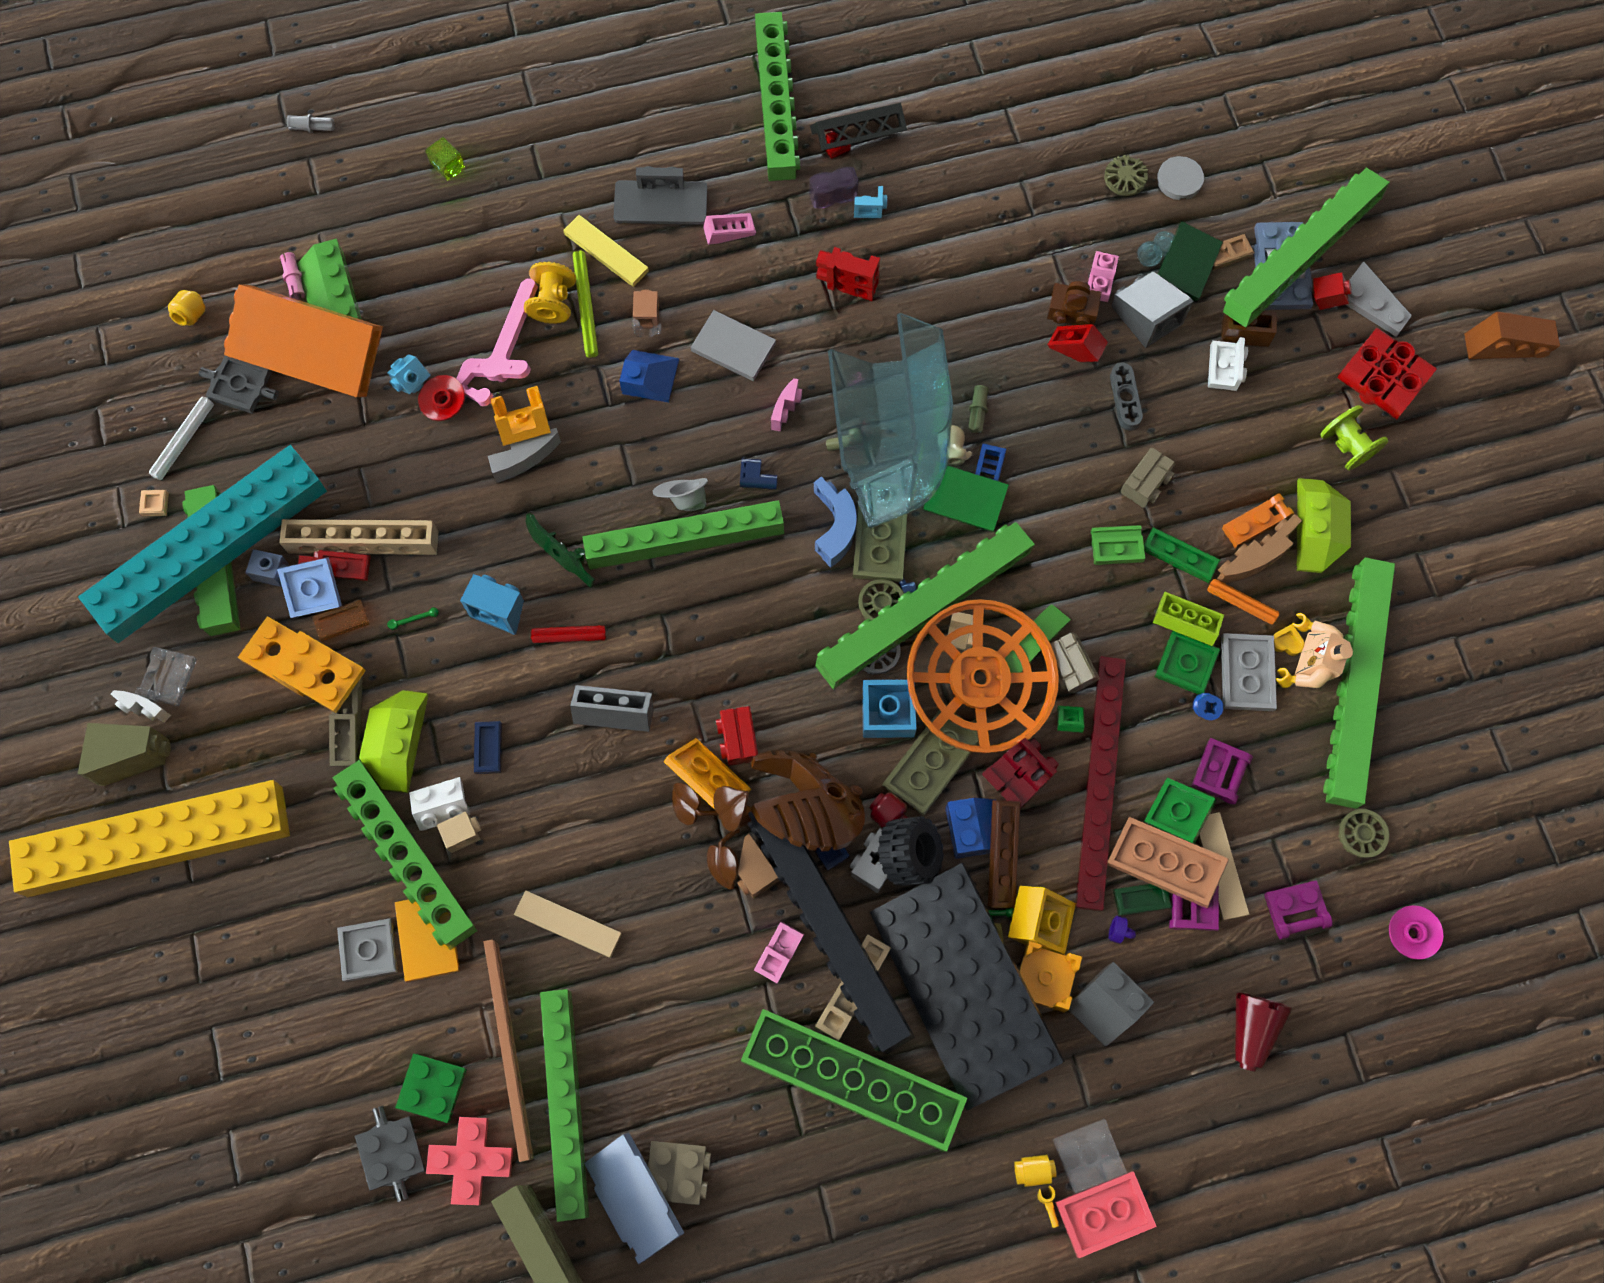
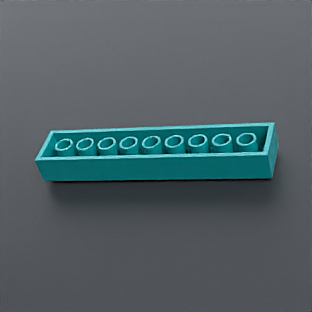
M289 445L79 595L78 598L103 631L115 642L120 643L282 524V519L289 520L326 493L327 490L295 449Z

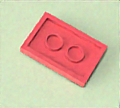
M1134 1171L1055 1202L1077 1258L1084 1257L1157 1227Z

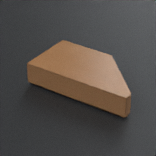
M1245 234L1223 241L1212 267L1213 271L1253 257L1254 251Z

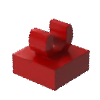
M834 131L825 134L827 144L834 143L838 134ZM851 144L825 151L833 159L851 150Z

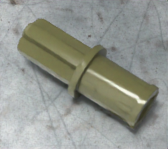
M977 385L973 390L972 404L969 406L971 414L968 429L972 433L982 432L984 417L988 412L986 404L989 388Z

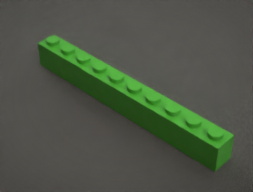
M1367 167L1360 174L1356 173L1346 187L1342 186L1333 199L1329 198L1324 203L1319 212L1315 211L1306 224L1302 223L1297 228L1292 237L1288 236L1280 249H1274L1265 263L1260 262L1251 276L1246 275L1236 290L1231 289L1224 299L1226 304L1223 313L1246 328L1383 198L1389 181Z
M1017 522L1010 526L1007 524L1002 526L995 533L996 536L990 540L989 538L983 539L976 546L977 549L971 553L969 551L964 552L958 557V562L952 566L949 564L945 565L938 571V575L935 578L923 580L918 585L916 591L904 593L898 599L897 604L892 607L890 605L885 606L879 611L878 617L872 621L870 619L865 620L858 626L859 630L853 634H850V632L846 633L838 640L837 645L832 648L828 646L821 650L817 655L815 667L834 690L921 630L936 614L951 605L960 603L1029 555L1035 545Z
M1365 557L1353 569L1352 579L1355 580V585L1349 595V602L1352 603V607L1346 618V625L1349 626L1348 634L1344 637L1345 640L1350 642L1353 655L1346 660L1342 681L1339 682L1336 695L1339 696V705L1335 707L1333 720H1336V727L1330 737V744L1333 745V750L1327 760V769H1330L1329 779H1326L1323 788L1324 794H1327V803L1354 809L1365 804L1395 563Z

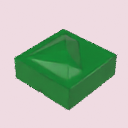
M1058 705L1057 731L1083 733L1084 707Z

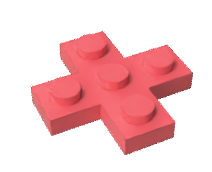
M459 1117L456 1146L429 1145L426 1174L454 1175L451 1204L481 1205L483 1176L511 1177L513 1148L486 1147L489 1118Z

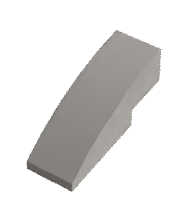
M557 428L550 429L551 433L510 444L511 450L488 456L496 483L527 471L548 456L561 443Z

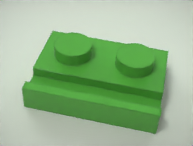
M1141 525L1092 528L1090 532L1092 535L1094 565L1144 562L1145 551Z

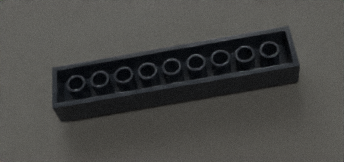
M752 811L749 812L748 815L751 821L748 822L751 831L760 841L763 840L764 844L761 845V848L768 860L770 859L772 863H776L777 867L773 869L780 882H783L785 886H789L790 890L787 891V895L791 902L798 909H802L803 913L800 914V918L804 925L811 932H815L816 937L813 938V941L818 950L824 956L828 955L830 961L826 962L833 976L842 980L843 985L840 986V989L847 1001L855 1003L857 1009L854 1010V1014L861 1025L869 1028L871 1034L867 1037L873 1048L878 1050V1052L882 1051L885 1054H889L916 1038L805 845L801 847L795 846L788 839L783 838L782 840L773 835L756 820Z

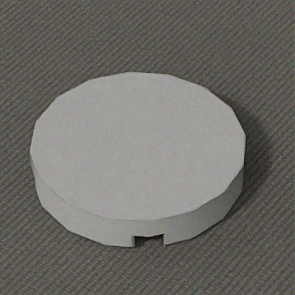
M1172 157L1166 160L1158 171V186L1166 196L1172 199H1190L1200 191L1204 182V173L1196 161L1188 157Z

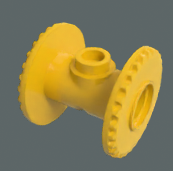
M535 263L529 270V276L540 285L538 297L529 298L524 302V311L536 321L550 324L564 323L570 318L571 310L562 301L567 299V288L575 285L576 275L571 269L559 263Z

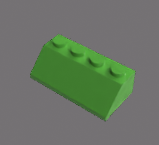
M337 238L314 244L297 263L298 269L302 273L301 280L307 303L362 320L345 255Z

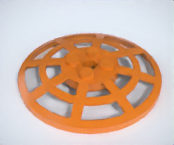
M982 599L951 605L936 614L925 624L911 647L907 664V683L913 706L929 730L942 741L955 748L985 754L1010 749L1022 739L1026 738L1028 740L1039 731L1055 705L1059 674L1052 646L1044 632L1032 619L1010 605ZM973 609V625L958 628L947 636L936 626L941 620L954 613ZM984 610L1005 614L1022 626L1010 636L998 628L983 625ZM929 633L938 645L930 658L928 673L914 672V663L918 649L923 639ZM972 633V648L960 653L951 642L962 635ZM983 633L995 636L1003 640L1005 644L998 651L983 647ZM1029 633L1034 637L1043 653L1047 671H1031L1028 657L1019 645ZM944 650L953 660L949 673H935L938 659ZM1012 650L1019 658L1023 672H1010L1005 657ZM976 671H981L985 674L986 682L983 685L978 684L974 680ZM1032 682H1048L1045 702L1039 715L1033 720L1022 711L1030 698ZM914 683H928L932 699L941 711L933 722L926 716L919 703ZM936 683L950 684L955 697L947 706L939 696ZM1011 683H1024L1021 697L1017 705H1015L1006 697ZM998 703L1009 713L1000 720L987 723L986 708ZM962 704L975 708L976 723L963 720L954 713ZM1014 719L1027 728L1022 734L1010 741L998 745H990L989 730L1003 727ZM950 720L962 728L977 731L979 746L959 742L947 736L940 729Z

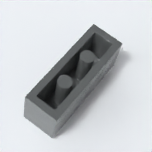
M576 685L570 704L573 724L649 732L654 713L652 693Z

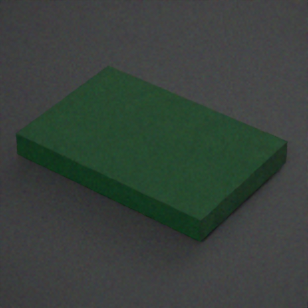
M1181 222L1178 225L1158 275L1197 302L1223 242Z

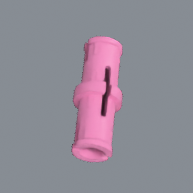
M287 252L284 253L285 257L283 254L280 256L284 270L283 280L287 283L290 298L301 300V298H305L301 282L302 273L298 270L295 254Z

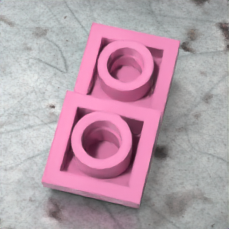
M1096 251L1088 285L1090 290L1102 292L1100 301L1108 302L1119 256Z
M793 379L779 396L771 417V430L781 431L782 423H787L789 411H794L796 403L801 402L802 389L798 388V379Z

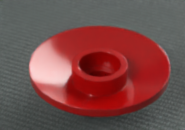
M449 375L435 376L428 380L421 388L418 397L419 408L431 420L445 421L451 419L463 407L465 391L462 384L456 378ZM448 398L447 401L442 404V401Z

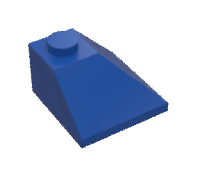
M632 350L624 361L619 380L622 394L669 403L679 358Z

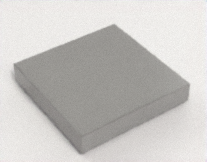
M391 918L337 928L342 981L348 982L398 973L393 920Z

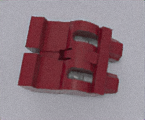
M1035 738L1030 740L1022 739L982 773L998 792L1006 788L1001 795L1007 801H1019L1020 810L1058 772L1056 769L1059 763L1053 757L1048 756L1045 759L1039 752L1041 745Z

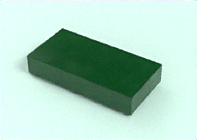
M1152 884L1113 890L1118 916L1172 908L1169 892Z

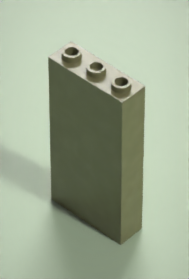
M516 1185L491 1201L534 1283H583L530 1185Z

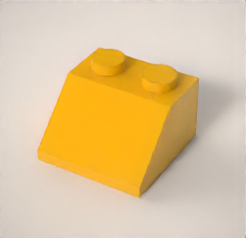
M1019 886L1008 937L1024 945L1032 941L1043 945V949L1065 955L1076 903L1047 888Z

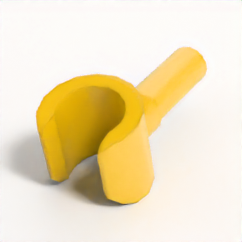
M1049 1186L1050 1199H1044L1040 1189L1037 1197L1041 1203L1045 1204L1052 1227L1055 1228L1059 1226L1053 1205L1055 1190Z

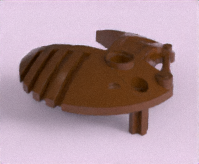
M776 750L774 755L771 751L753 757L751 761L752 769L788 778L800 791L752 805L750 810L756 820L770 833L782 840L783 838L788 839L795 846L801 847L805 845L807 849L815 851L817 848H820L822 851H829L831 847L834 850L842 849L857 839L865 823V811L860 799L863 791L859 786L852 785L849 787L840 782L836 777L834 778L827 769L818 763L819 760L816 759L817 756L814 753L808 756L789 751L788 755H786L784 750Z

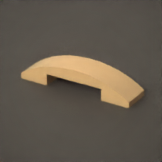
M867 935L862 945L875 968L879 971L891 947ZM842 981L815 1026L816 1029L838 1042L854 1016V1010L857 1009L855 1003L847 1001L840 989V986L843 985Z

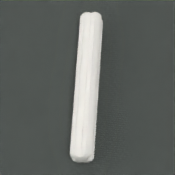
M204 396L199 399L149 470V474L152 477L162 480L214 406L210 399Z

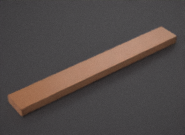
M492 939L483 942L519 1162H527L533 1160L534 1155L499 944Z

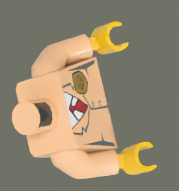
M1298 613L1296 616L1303 620L1301 624H1292L1301 632H1306L1309 629L1311 632L1307 634L1295 675L1291 676L1286 668H1280L1277 670V673L1284 678H1276V681L1282 688H1288L1293 683L1300 687L1320 688L1329 680L1343 673L1346 660L1353 655V649L1350 642L1343 638L1344 635L1334 626L1319 621H1314L1313 623L1304 614Z

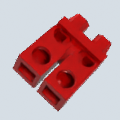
M834 247L832 253L820 250L816 260V266L818 267L816 279L826 281L827 289L834 291L836 288L853 296L869 301L873 300L880 278L879 257L871 255L868 261L854 257L849 252H841V248Z

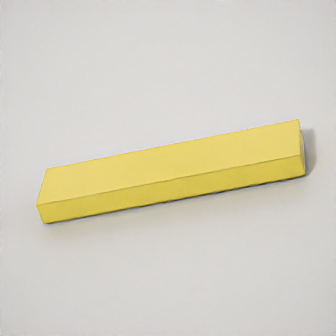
M580 215L563 230L564 235L632 287L649 272L646 265Z

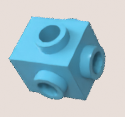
M409 354L403 359L399 358L391 365L392 369L387 372L391 377L390 384L398 392L403 391L407 394L419 391L423 387V382L431 376L415 356Z

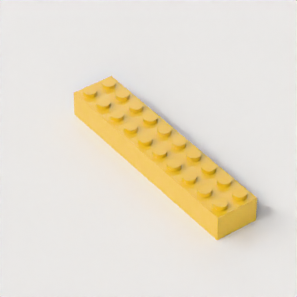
M270 780L10 840L9 847L14 893L32 897L289 837L290 832L283 787L276 781Z

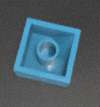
M473 574L460 600L471 618L515 635L524 602L519 592L520 590L510 584L500 585L496 583L497 581L488 575L480 577Z
M863 680V738L914 737L916 733V710L909 694L907 680Z

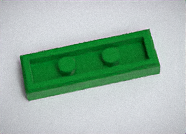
M1154 527L1144 543L1145 553L1207 583L1211 581L1220 562V559Z

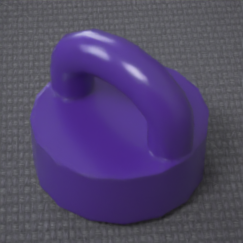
M1120 916L1113 918L1109 929L1110 941L1121 944L1124 937L1130 939L1136 937L1135 931L1127 927V918Z

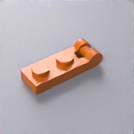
M1279 493L1261 505L1224 524L1222 530L1233 546L1237 548L1275 527L1284 518L1289 519L1294 515V512L1290 507L1287 508L1283 502L1285 499ZM1274 507L1276 508V510H1277L1278 513H1279V514H1277V515H1275V516H1274L1273 513L1270 511V509H1272V508H1274Z

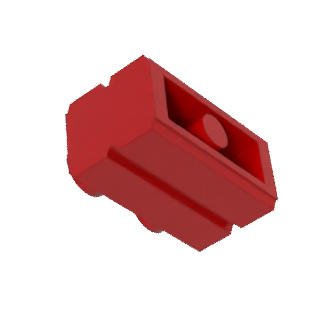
M750 706L721 710V719H716L718 735H724L725 743L720 744L722 759L728 760V766L751 763L753 757L758 755Z

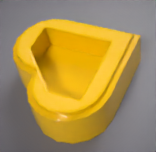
M1293 624L1273 635L1274 651H1285L1291 656L1299 655L1302 652L1305 642Z

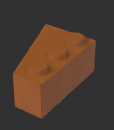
M1498 311L1464 334L1468 359L1543 358L1560 347L1555 320Z

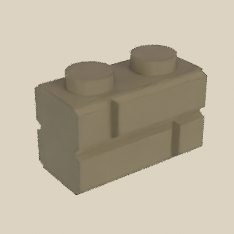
M1150 448L1124 483L1120 491L1121 494L1130 500L1132 499L1133 502L1142 508H1145L1149 501L1154 504L1162 492L1159 490L1162 484L1167 486L1175 475L1172 472L1175 462L1163 456L1156 449Z
M1069 633L1051 643L1060 673L1058 682L1063 690L1068 689L1069 692L1076 693L1100 679L1077 634Z

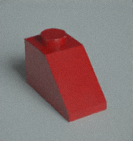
M1094 324L1057 326L1047 345L1049 348L1076 361L1096 362L1099 361L1108 342Z

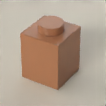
M634 291L633 321L635 328H659L658 291Z

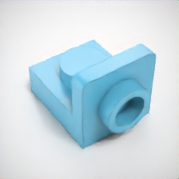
M878 186L877 197H855L854 218H882V209H887V195H883V186Z

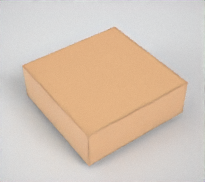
M141 490L139 514L141 516H167L169 499L167 490Z

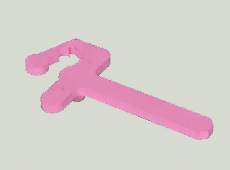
M526 279L521 282L492 355L487 359H467L460 368L456 379L462 384L465 396L473 399L480 406L489 405L493 394L487 388H482L479 391L474 388L469 389L467 385L474 377H486L488 380H498V382L502 383L508 378H525L531 371L526 361L509 359L527 316L523 308L524 302L529 298L535 297L538 289L537 284L532 279Z

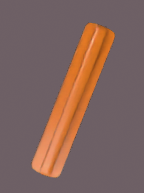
M1213 579L1208 586V592L1269 624H1274L1279 616L1277 610L1217 579Z

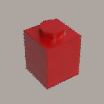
M1342 272L1313 278L1314 298L1320 310L1349 304L1348 295L1352 294L1350 280H1346Z

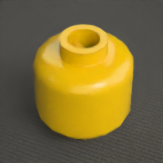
M181 290L168 304V311L175 323L181 326H191L205 312V304L197 292Z

